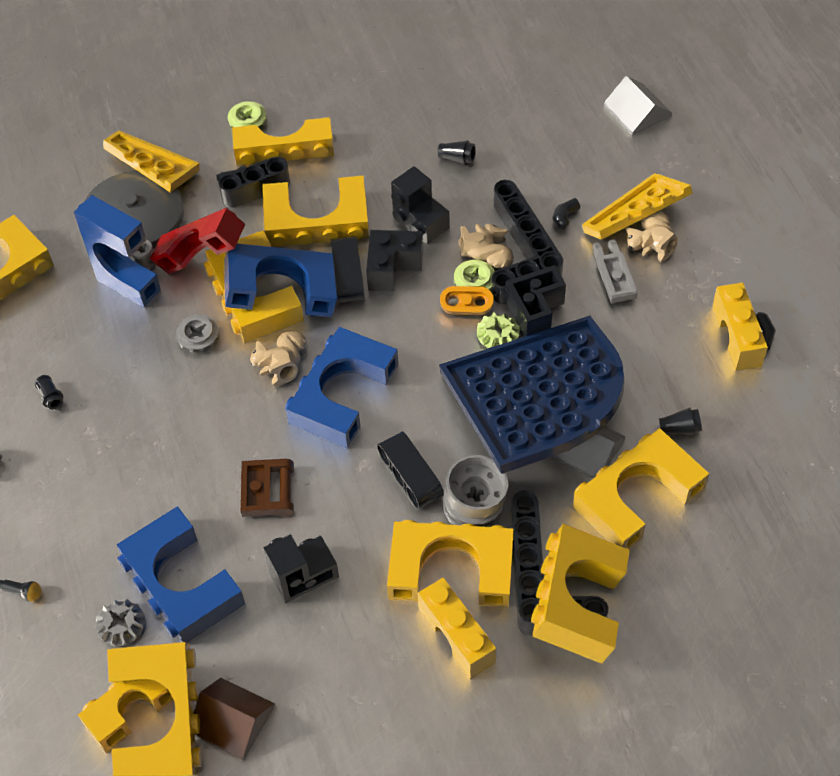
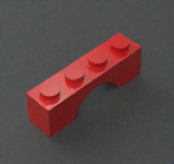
M226 207L161 235L150 260L169 275L184 269L189 261L205 247H209L217 255L235 249L246 224Z

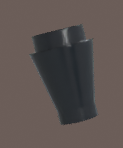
M468 140L440 143L438 146L439 158L463 165L473 163L475 160L476 146Z
M691 407L669 416L659 418L660 429L666 434L695 435V432L702 431L698 409L691 410Z

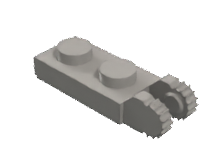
M609 240L608 250L610 254L604 255L600 243H594L592 245L593 254L611 304L637 299L636 286L623 252H620L616 240Z

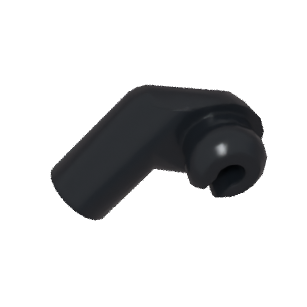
M573 198L555 208L552 220L556 222L557 228L561 229L570 224L567 215L580 209L579 201Z
M758 312L755 315L767 344V350H770L776 330L769 316L764 312Z

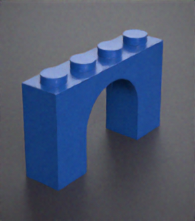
M91 195L84 203L78 206L74 211V215L96 279L145 307L161 291L156 273L129 258L146 241L142 222Z
M238 243L235 249L225 253V307L252 310L257 291L256 279L266 274H280L293 279L302 288L305 315L332 317L337 301L333 253Z
M338 327L335 334L330 335L327 339L322 354L317 355L314 359L309 374L301 379L299 389L294 397L291 396L288 399L285 412L287 413L289 425L348 449L361 428L359 412L329 400L322 393L324 387L330 380L343 374H358L387 385L399 365L398 350Z
M177 506L116 544L121 554L117 557V560L126 573L131 570L135 575L132 581L141 594L147 592L151 598L147 602L155 615L162 614L167 620L163 624L172 638L178 636L181 642L188 643L245 605L241 589L225 569L200 586L188 591H172L159 583V574L164 564L174 555L198 541L192 524Z

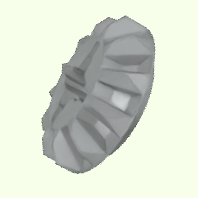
M192 315L179 323L176 328V339L182 349L187 348L191 353L197 349L203 352L205 347H213L214 341L218 339V325L209 316ZM192 331L196 333L202 332L203 337H193Z
M114 599L113 604L108 607L103 606L101 614L96 616V631L102 641L112 646H124L132 643L141 635L145 626L143 611L138 604H134L128 599L120 602ZM113 617L124 618L128 628L119 624L115 626Z

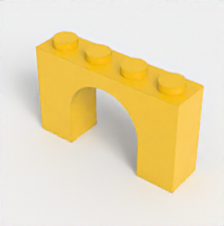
M364 175L338 178L339 204L332 213L321 218H305L299 216L291 209L288 182L263 184L264 231L271 246L307 245L331 242V239L356 236L357 240L369 238Z
M15 215L0 223V246L10 255L5 266L0 269V300H2L27 282L46 272L54 264L48 249Z
M264 230L240 238L237 242L238 244L272 247ZM211 249L205 251L207 262H204L203 265L207 276H213L215 281H212L216 295H222L224 300H221L224 312L226 315L231 314L233 319L230 322L235 335H241L244 343L304 321L302 305L292 286L264 296L255 297L252 310L225 307L224 258L226 252L217 255Z
M659 428L652 434L644 435L633 449L623 451L612 465L602 467L591 481L581 483L574 491L573 508L607 541L630 549L643 538L646 524L619 497L617 489L623 482L634 477L653 478L665 485L679 500L686 504L706 488L710 473Z
M414 520L394 521L387 580L388 599L418 601L421 571L428 558L443 550H459L470 555L479 566V605L509 607L513 529L500 525L478 527L469 523L447 525L444 522H433L430 524L418 523Z
M563 523L556 534L553 532L550 534L546 544V550L549 551V555L545 558L541 568V573L545 575L536 593V597L540 600L531 618V622L535 624L532 637L602 664L615 649L619 622L580 606L568 592L565 578L570 576L583 577L614 590L626 574L630 550Z
M187 642L107 649L109 682L154 680L168 689L174 699L176 708L174 723L168 734L160 741L151 745L112 749L113 776H190L197 774V767L202 766L201 748L196 747L195 734L200 733L199 715L194 714L193 701L198 700L197 682L192 681L191 668H196L195 649H190V643Z

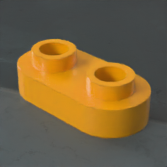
M450 286L442 291L440 305L446 313L451 315H485L493 307V295L485 287ZM457 299L458 304L453 306L449 304V301ZM478 299H482L485 301V304L478 306L475 302Z

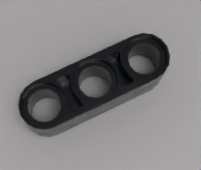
M272 157L222 176L219 179V188L223 204L233 208L262 198L263 184L288 182L289 186L288 163L282 157Z
M357 237L331 239L338 302L365 300Z
M401 431L377 444L382 460L417 509L444 496V490L440 481L405 432Z

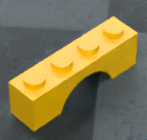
M330 117L305 120L303 126L297 132L283 137L267 135L257 125L232 127L233 150L237 166L256 164L272 157H282L289 161L334 156Z

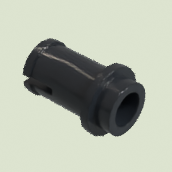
M49 375L38 377L36 379L38 382H34V386L42 396V404L51 410L59 408L63 404V393L56 389Z

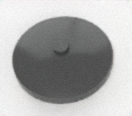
M138 171L124 172L109 177L98 184L85 199L86 201L93 195L142 222L146 239L151 242L153 249L156 247L161 235L180 227L184 216V205L178 188L170 193Z

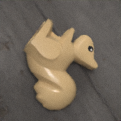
M657 211L640 220L644 231L627 227L626 232L628 236L626 239L628 240L629 249L635 251L643 248V256L648 255L654 250L658 253V260L661 263L664 262L675 252L678 243L674 230L669 226L671 223L669 216L662 211Z
M476 224V232L469 233L465 226L460 227L461 236L458 239L462 257L487 262L489 265L494 266V268H504L513 263L514 256L512 250L503 244H496L506 241L504 235L508 233L507 229H502L493 224H486L482 228L479 224Z
M297 331L284 332L278 337L277 347L273 349H267L261 342L257 341L250 357L251 365L264 367L260 371L261 375L274 374L272 379L274 387L294 380L301 361L299 352L303 351L307 344L305 336Z

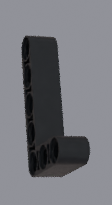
M500 180L494 185V208L526 260L499 269L492 275L491 293L493 300L499 304H506L505 281L553 265L556 266L562 276L563 257L516 184L510 180Z
M522 490L513 496L511 509L517 623L522 633L532 636L535 624L525 616L533 614L540 599L536 597L537 590L529 592L523 588L532 586L538 589L540 582L544 580V574L541 573L543 556L539 501L533 492ZM528 507L530 510L523 511L519 508ZM522 533H530L532 536H531V537H523V536L520 535V534H522ZM525 559H530L534 561V563L525 564L522 561ZM572 596L583 608L604 617L608 616L609 607L603 598L599 596Z

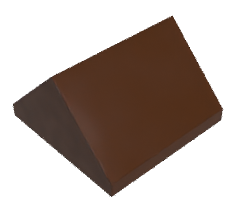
M219 678L199 693L194 714L199 715L200 733L195 734V737L244 761L276 705L232 682Z

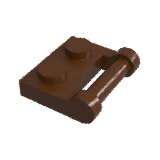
M293 460L242 461L240 509L242 517L267 515L290 517L294 514V504L291 502V473L294 472ZM273 472L280 473V501L271 502V473Z

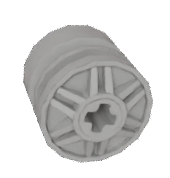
M469 455L457 460L449 468L445 482L443 510L448 521L452 525L469 523L478 527L495 526L500 520L508 490L507 474L500 473L492 458L482 455Z

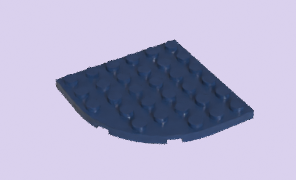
M590 315L439 364L442 377L501 474L570 451L572 448L584 443L597 434L612 419L618 410L624 393V372L619 353Z

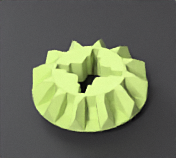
M255 102L239 103L232 107L228 113L230 127L250 125L261 127L264 126V121L267 119L264 107Z
M481 260L463 262L454 272V284L457 286L485 287L491 290L492 275L495 270L491 265ZM476 273H478L479 279H477L476 282L472 283L471 279H473L474 276H476Z
M494 312L492 316H484L477 326V337L481 344L487 348L519 339L520 325H517L515 317L509 318L506 313L496 315ZM495 325H498L500 329H502L501 337H499V333H497V331L494 330Z

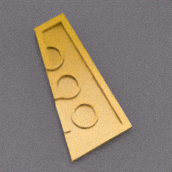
M118 130L104 139L105 150L170 193L199 172V162Z
M654 173L583 223L584 233L602 240L693 194L691 185Z

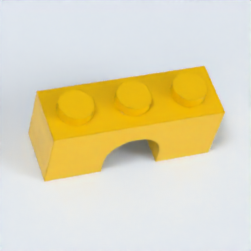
M744 283L717 286L713 309L719 326L728 327V351L735 371L762 367L768 347Z
M444 577L418 592L419 610L435 632L440 629L444 633L452 647L453 657L470 680L496 663V647Z
M154 680L116 682L101 697L89 701L78 714V717L104 752L107 753L132 733L127 722L124 720V713L132 703L145 701L150 703L159 712L174 699L165 686Z

